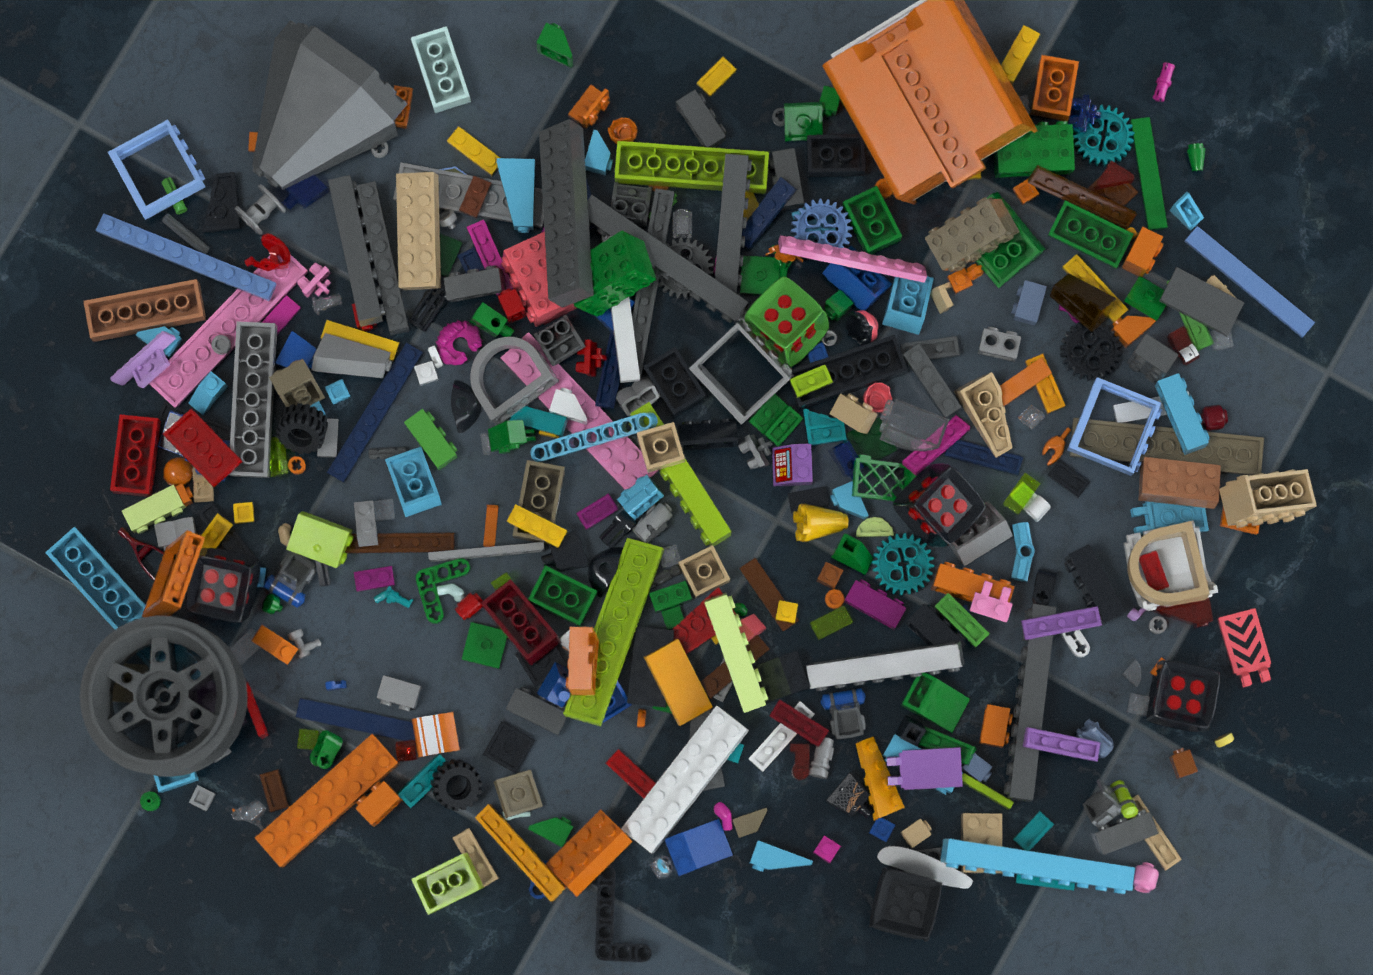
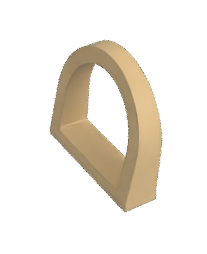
M1192 521L1152 530L1145 534L1133 547L1128 558V576L1134 589L1144 599L1157 605L1173 606L1206 600L1210 595ZM1182 537L1195 589L1177 593H1163L1154 590L1145 583L1140 575L1139 557L1142 550L1156 541Z

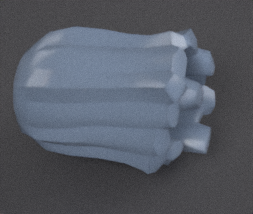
M1088 719L1084 723V727L1077 729L1075 737L1101 742L1098 758H1105L1113 750V739L1100 728L1098 722Z

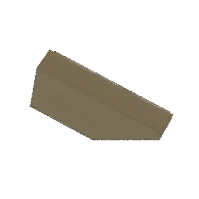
M767 808L732 819L738 838L758 831Z

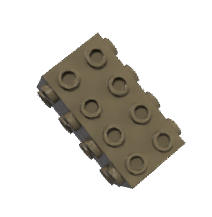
M982 198L976 202L977 206L972 209L970 207L960 212L961 215L959 217H952L944 222L945 225L943 227H935L928 232L929 235L925 237V240L942 271L958 272L965 268L969 262L977 261L982 257L981 255L998 248L997 245L1010 241L1014 238L1015 234L1020 232L1002 199Z

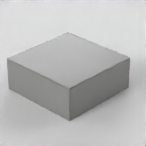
M197 785L189 803L207 811L215 793Z

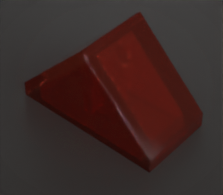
M1111 161L1097 181L1095 190L1133 183L1135 177L1132 173Z

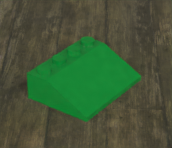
M998 192L990 194L987 199L991 197L992 199H1002L1020 231L1013 236V239L1006 243L1002 242L997 245L998 248L989 253H984L976 261L979 265H982L984 272L1000 288L1033 262L1046 249Z

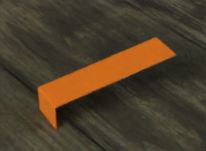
M487 505L483 547L495 546L498 505Z

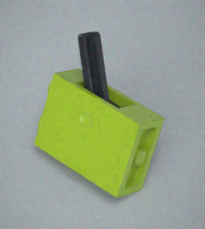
M302 511L297 516L286 550L315 560L319 584L325 587L331 585L328 565L338 568L341 564L345 563L347 558L345 550L347 546L350 547L354 536L351 535L352 529Z

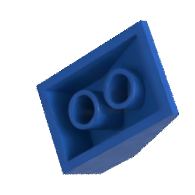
M719 819L665 839L678 876L733 856Z

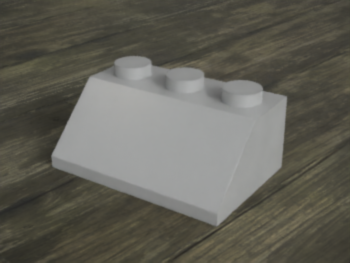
M989 501L985 503V510L973 525L959 539L949 545L955 556L964 566L1013 536L1004 517Z

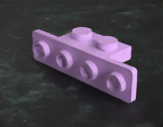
M165 331L156 335L150 343L144 346L141 351L110 377L111 381L123 386L134 377L139 387H146L170 365L163 350L176 339L175 336Z

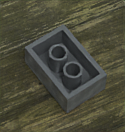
M1146 333L1126 363L1129 364L1131 370L1143 373L1148 381L1157 383L1166 375L1179 354Z

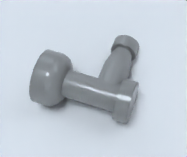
M302 629L287 635L290 641L295 642L300 653L298 655L300 659L309 656L310 650L321 646L319 638L304 644L301 639L303 636Z

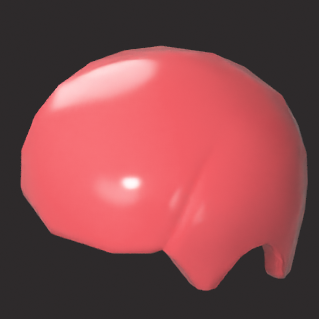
M875 382L870 385L863 396V401L871 405L876 413H882L887 410L893 399L890 387L882 382Z

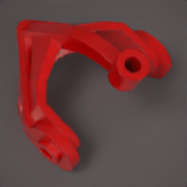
M264 234L261 237V242L269 251L270 259L264 258L258 262L251 256L245 260L246 266L253 265L268 272L277 269H287L291 256L287 246L279 238L272 234ZM278 255L281 256L283 260L282 262H280Z

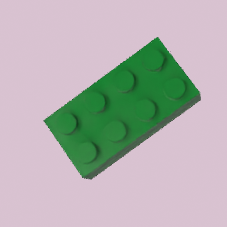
M1066 200L1048 234L1049 237L1114 269H1117L1134 235Z

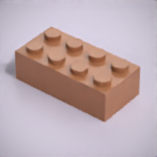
M1144 457L1140 466L1138 501L1215 509L1219 502L1221 465Z

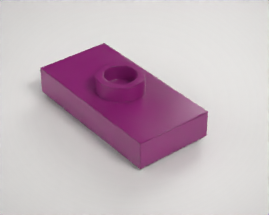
M608 493L577 512L576 515L587 530L619 509Z

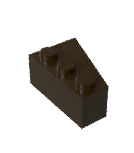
M1069 273L1053 286L1049 295L1091 332L1106 321L1116 300L1115 297Z

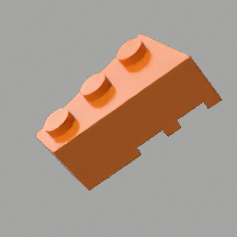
M570 627L569 658L567 662L569 677L566 678V688L569 689L571 695H595L599 639L593 627Z

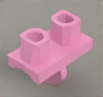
M315 262L309 269L315 277L309 281L305 276H302L297 281L302 293L307 298L313 292L317 296L322 292L327 295L330 292L327 287L331 282L326 278L331 273L326 266L322 267Z

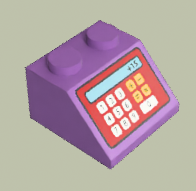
M791 444L772 448L773 486L812 485L811 444Z

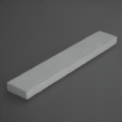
M544 542L428 552V557L431 562L461 558L472 559L544 552L545 548Z

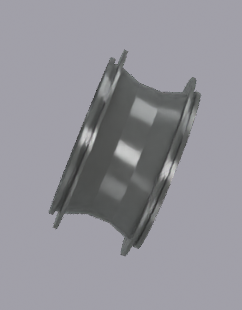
M171 616L144 617L128 622L114 630L97 646L89 658L80 687V705L83 720L91 738L99 749L123 767L155 776L174 777L187 775L211 765L233 744L241 730L247 710L248 694L245 676L237 657L229 646L209 630L187 620ZM174 644L191 649L203 660L177 672ZM151 646L150 671L142 674L124 666L137 652ZM161 652L166 654V659L163 662L159 661ZM199 670L201 673L200 678L193 680L192 675ZM127 673L132 674V681L130 683L124 681V676ZM212 679L215 681L217 692L214 712L198 703L197 691ZM165 681L174 682L169 688H162L157 691L156 697H154L155 689ZM115 682L134 693V701L116 715L112 700ZM165 692H169L171 698L168 702L164 703L162 695ZM180 696V702L172 712L161 714L158 711L163 706H172ZM196 709H200L202 712L198 720L193 718V713ZM129 713H132L134 716L133 720L127 723L125 719ZM188 720L205 728L192 742L177 748L179 724ZM151 721L154 750L139 745L126 734ZM163 730L168 732V738L165 741L161 739Z

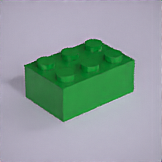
M877 186L843 201L844 213L848 212L846 217L851 219L850 225L853 227V231L864 252L872 255L901 241L902 235Z
M545 565L528 600L531 604L581 627L598 593L596 590Z

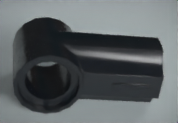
M623 510L615 517L612 524L599 538L611 549L624 535L632 531L637 522Z

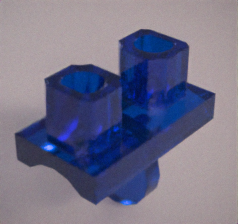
M1083 94V98H1073L1072 110L1081 111L1080 116L1070 115L1069 124H1073V128L1079 129L1081 133H1086L1088 118L1089 124H1094L1095 119L1101 118V113L1096 111L1097 105H1092L1090 110L1091 99L1086 94Z

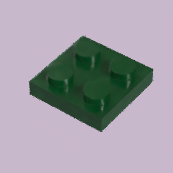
M880 417L875 419L867 434L858 432L855 429L846 433V437L857 458H859V455L871 456V460L879 461L897 451ZM860 463L862 468L867 467L865 463Z

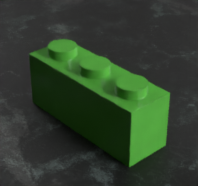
M421 409L407 419L404 424L436 468L440 470L457 458L455 452L458 450L452 442L448 443L445 440L446 434L440 426L436 428L433 423L435 419L429 411L425 413Z

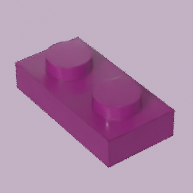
M392 566L354 572L357 592L395 586Z

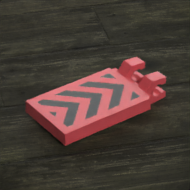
M1256 608L1219 617L1217 620L1232 672L1240 676L1243 688L1252 685L1250 672L1258 670L1261 683L1271 680L1268 670L1271 660Z

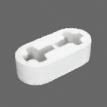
M1080 630L1073 633L1076 638L1075 640L1070 635L1066 636L1065 633H1061L1062 638L1076 657L1082 658L1089 653V643ZM1076 641L1081 646L1085 645V653H1082L1081 651H1076V649L1078 648L1077 644L1075 643Z

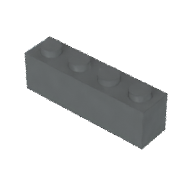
M916 343L902 353L903 358L944 418L961 408L919 343Z

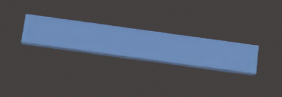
M1198 226L1184 241L1301 338L1314 325L1315 322Z

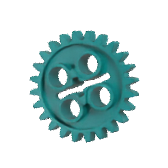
M1100 105L1099 110H1097L1093 106L1092 113L1086 110V116L1081 114L1079 116L1081 121L1075 122L1077 127L1073 128V132L1077 134L1073 135V140H1077V142L1074 143V147H1080L1077 153H1084L1082 159L1089 157V164L1095 160L1096 166L1103 162L1104 167H1106L1107 161L1114 165V159L1120 162L1121 156H1127L1125 150H1131L1132 147L1128 144H1132L1134 140L1129 137H1132L1134 132L1129 130L1133 125L1126 124L1129 118H1122L1124 112L1119 115L1117 114L1118 108L1110 111V105H1108L1106 110ZM1104 120H1107L1108 122L1105 130V139L1103 141L1102 151L1100 152L1099 145L1102 138L1101 133L1104 127ZM1091 122H1098L1100 128H1093ZM1116 125L1119 131L1112 132L1110 126ZM1093 139L1097 145L1092 147L1088 144L1087 140ZM1106 144H1114L1115 150H1109Z
M906 533L903 534L902 538L896 534L895 540L889 536V543L882 541L883 548L879 546L876 548L880 553L873 554V557L877 559L871 563L877 566L872 570V572H878L875 579L881 578L882 581L879 586L886 584L885 591L892 588L893 595L897 590H899L900 596L903 595L904 591L910 595L911 589L917 593V586L923 589L925 587L923 581L927 583L930 581L926 576L933 575L929 571V569L934 568V565L929 563L934 557H928L931 549L925 551L924 548L927 544L920 545L921 538L914 541V535L907 539ZM898 548L902 550L903 562L908 564L905 567L908 581L904 580L902 566H898L901 562ZM913 549L915 557H907L905 550ZM887 553H894L897 557L896 561H888L886 558ZM912 567L917 568L919 576H911L909 569ZM893 571L899 572L901 575L900 580H893L890 573Z

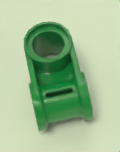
M326 729L323 730L310 754V762L322 769L329 768L342 746L343 738Z

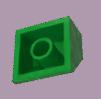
M546 23L536 42L538 53L572 68V53L564 31L555 23L551 25Z

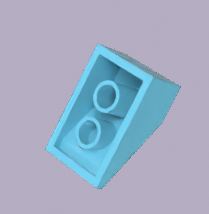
M927 276L925 283L894 277L882 324L919 335L924 323L934 278Z
M422 447L385 459L405 517L442 505Z

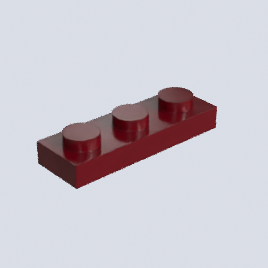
M780 699L769 717L817 747L820 746L829 731Z

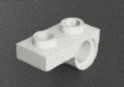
M1024 482L1009 496L1036 522L1051 508L1044 498L1035 494Z

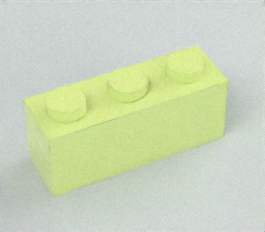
M172 485L122 510V513L131 531L134 534H141L147 531L149 526L165 522L166 517L170 515L174 517L183 512L182 509L186 508V506L183 504L176 487Z

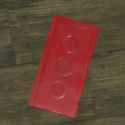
M192 408L163 433L165 438L213 488L242 463V460Z

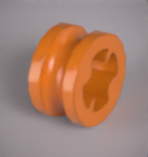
M295 456L289 460L288 468L293 474L299 475L305 471L306 464L301 457ZM294 461H296V463L297 461H301L300 470H298L297 468L296 470H293L294 466L292 464Z

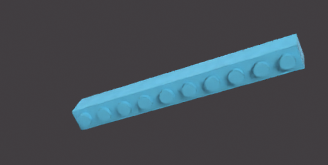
M943 839L940 861L941 863H947L946 867L958 869V865L965 866V870L977 871V868L984 869V873L995 874L996 871L1003 872L1002 876L1014 877V874H1019L1021 879L1027 880L1039 877L1041 882L1051 883L1052 880H1058L1060 885L1070 886L1071 882L1077 883L1079 888L1087 889L1091 885L1096 886L1095 890L1107 891V888L1114 889V893L1118 894L1132 891L1135 867L954 839Z

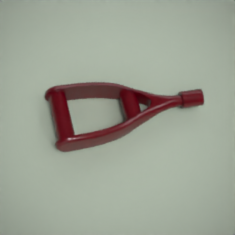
M122 527L117 533L128 540L143 570L155 580L141 560L151 549L158 551L162 555H164V552L153 545L132 538L130 533ZM138 546H144V547L138 552L137 547H138Z

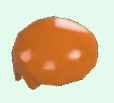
M622 117L613 120L611 126L608 127L609 136L616 144L617 141L633 142L638 132L635 122L630 118Z
M182 457L169 460L163 470L164 480L168 485H174L175 487L182 483L184 485L187 484L193 476V466Z

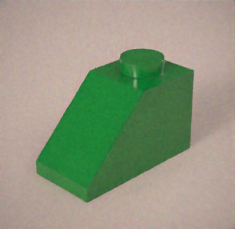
M561 817L560 819L552 818L532 824L528 830L563 847L574 827L570 825L572 821Z

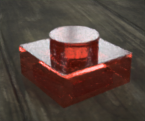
M415 740L395 742L397 761L417 760Z

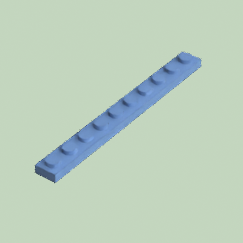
M104 213L96 228V231L100 234L266 301H270L277 285L266 278Z

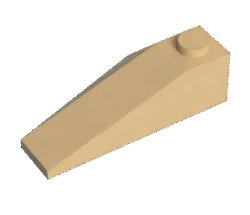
M990 372L956 389L954 392L995 458L1012 449L1009 427L1005 417L1006 411L1001 396L1002 390L994 374Z

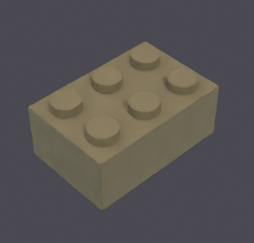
M303 359L293 361L290 366L283 370H277L269 377L286 407H290L292 404L297 405L298 403L311 406L325 399Z

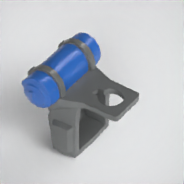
M292 552L285 556L280 564L281 569L276 576L270 575L264 581V588L288 602L289 605L298 608L304 603L305 594L302 593V590L314 578L316 565L306 557Z
M862 688L835 693L830 692L829 694L822 695L821 704L825 710H830L832 719L829 720L831 733L835 735L836 739L864 735V730L866 729L865 717L860 712V704H864L865 693Z

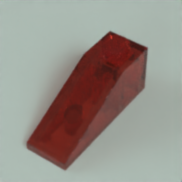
M1210 598L1167 607L1160 605L1157 606V609L1150 611L1190 625L1197 624V627L1209 626L1208 623L1213 621Z

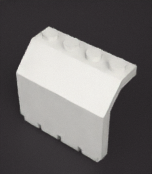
M1192 520L1210 595L1207 597L1209 598L1213 596L1212 594L1218 593L1217 585L1211 582L1206 569L1200 529L1197 526L1195 527V523ZM1152 530L1143 531V536ZM1140 532L1126 535L1127 542L1123 544L1127 564L1133 547L1141 539ZM1182 537L1156 541L1142 550L1140 555L1154 550L1157 551L1169 584L1168 588L1159 590V592L1177 593L1195 589ZM1139 561V571H1140V575H1141V577L1143 578V580L1145 581V583L1147 584L1145 575H1144V573H1143V570H1142V567H1141V564H1140V561ZM1132 586L1138 605L1141 608L1151 611L1160 606L1144 599Z

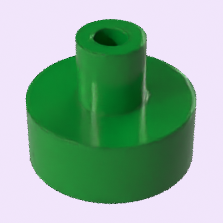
M269 594L262 604V610L270 615L276 611L280 612L283 607L280 604V598L273 594Z
M151 791L144 793L140 799L142 808L147 811H155L161 803L159 795Z

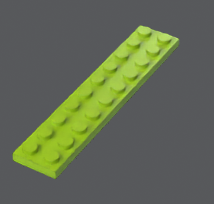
M630 538L626 539L617 571L610 583L594 628L599 639L595 695L570 694L563 713L564 716L601 727L662 558L663 547Z

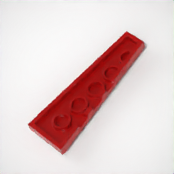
M719 587L673 628L675 631L674 640L679 639L686 655L716 636L705 600L723 594Z

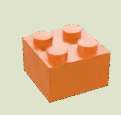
M1142 227L1121 268L1141 277L1145 273L1148 274L1156 261L1153 257H1157L1164 245L1161 242L1163 236Z
M385 781L382 783L377 782L371 788L372 793L368 797L364 795L357 801V811L374 827L402 801Z

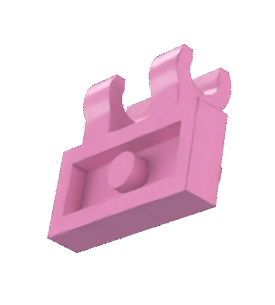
M984 581L981 594L975 592L969 611L1007 623L1013 605L1007 602L1011 589L1003 587L1000 599L989 597V593L993 583Z

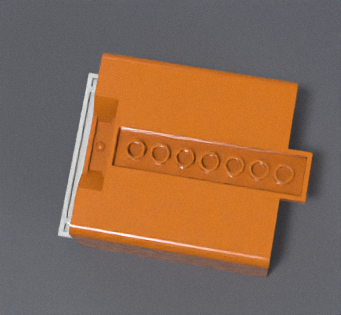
M919 0L832 53V59L822 65L895 198L913 205L917 203L915 199L946 181L951 188H954L986 169L982 162L984 158L1026 133L1038 131L964 0Z

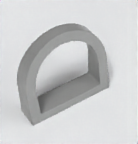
M516 337L498 338L484 346L474 359L470 373L471 386L475 396L490 420L497 425L503 423L559 382L541 353L525 340ZM514 348L527 352L540 371L541 376L496 408L488 396L483 382L484 370L488 361L496 353L505 349Z

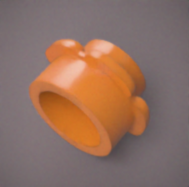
M973 264L966 269V276L968 275L971 281L980 277L984 273L981 269L982 265Z

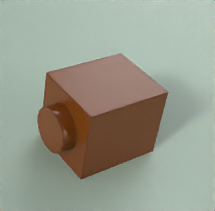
M826 562L817 582L835 589L843 570Z
M1184 748L1173 751L1174 755L1170 756L1169 759L1177 779L1198 772L1190 750L1185 751Z

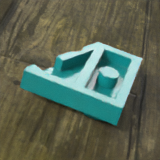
M803 409L808 444L814 446L847 440L844 422L824 414Z

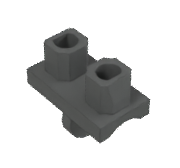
M754 434L745 436V440L738 446L743 454L752 451L754 457L747 460L750 469L770 465L766 456L771 454L769 447L773 445L772 442L765 443L763 437L757 440Z

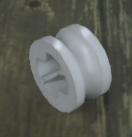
M386 142L381 144L382 147H385V149H382V153L374 150L377 146L371 148V152L375 157L383 158L387 155L388 145Z
M1156 616L1149 622V629L1154 634H1161L1167 628V622L1163 617ZM1155 620L1162 622L1161 630L1159 628L1154 629Z

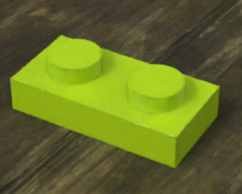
M826 365L790 379L797 398L833 383Z

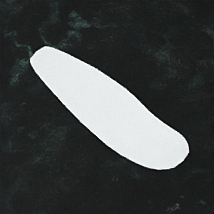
M890 846L881 849L877 856L878 860L883 864L899 868L908 873L942 882V885L967 889L973 882L969 876L962 872L946 867L945 863H941L939 860L911 849Z

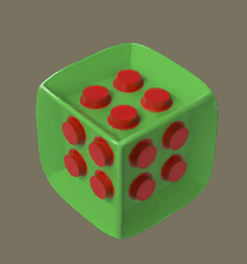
M785 276L775 281L751 305L744 318L751 325L752 332L756 336H761L766 342L767 348L774 350L782 364L785 363L790 368L800 362L821 341L829 329L828 317L822 307L800 286Z

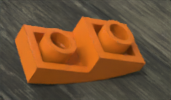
M394 85V90L397 92L396 95L407 102L406 107L394 120L395 126L407 129L413 88Z

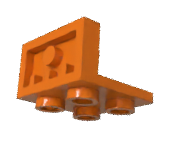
M590 85L568 113V116L586 129L589 125L593 126L598 119V113L601 110L604 111L610 103L608 101L609 90L605 88L601 92Z

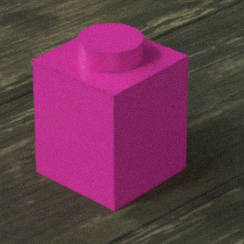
M823 836L813 853L830 863L841 846L828 837Z

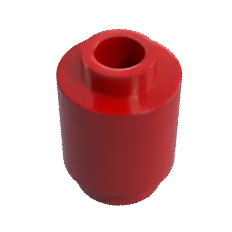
M469 593L456 604L457 607L454 610L465 621L482 608L481 602L483 600L477 593L474 595Z

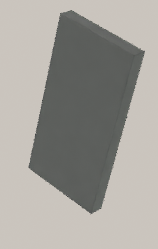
M1178 267L1174 270L1159 302L1226 337L1244 305V302Z

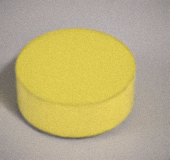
M1229 732L1215 739L1214 742L1220 748L1231 743L1234 740V736Z

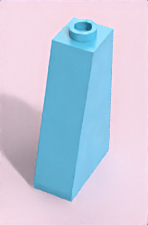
M497 158V167L514 230H518L519 233H529V230L534 228L535 159Z

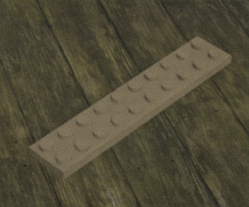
M1073 418L1071 439L1080 418ZM1088 419L1078 447L1113 461L1130 463L1145 425ZM1155 426L1152 437L1148 436L1146 441L1149 444L1145 455L1141 454L1139 461L1142 462L1144 457L1221 465L1220 472L1253 476L1262 471L1264 438L1208 432L1209 443L1205 448L1184 455L1174 429ZM1070 452V457L1085 458Z

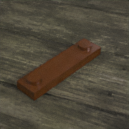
M758 635L754 636L748 642V645H745L747 652L751 650L755 662L770 650ZM726 661L700 682L710 699L732 682Z

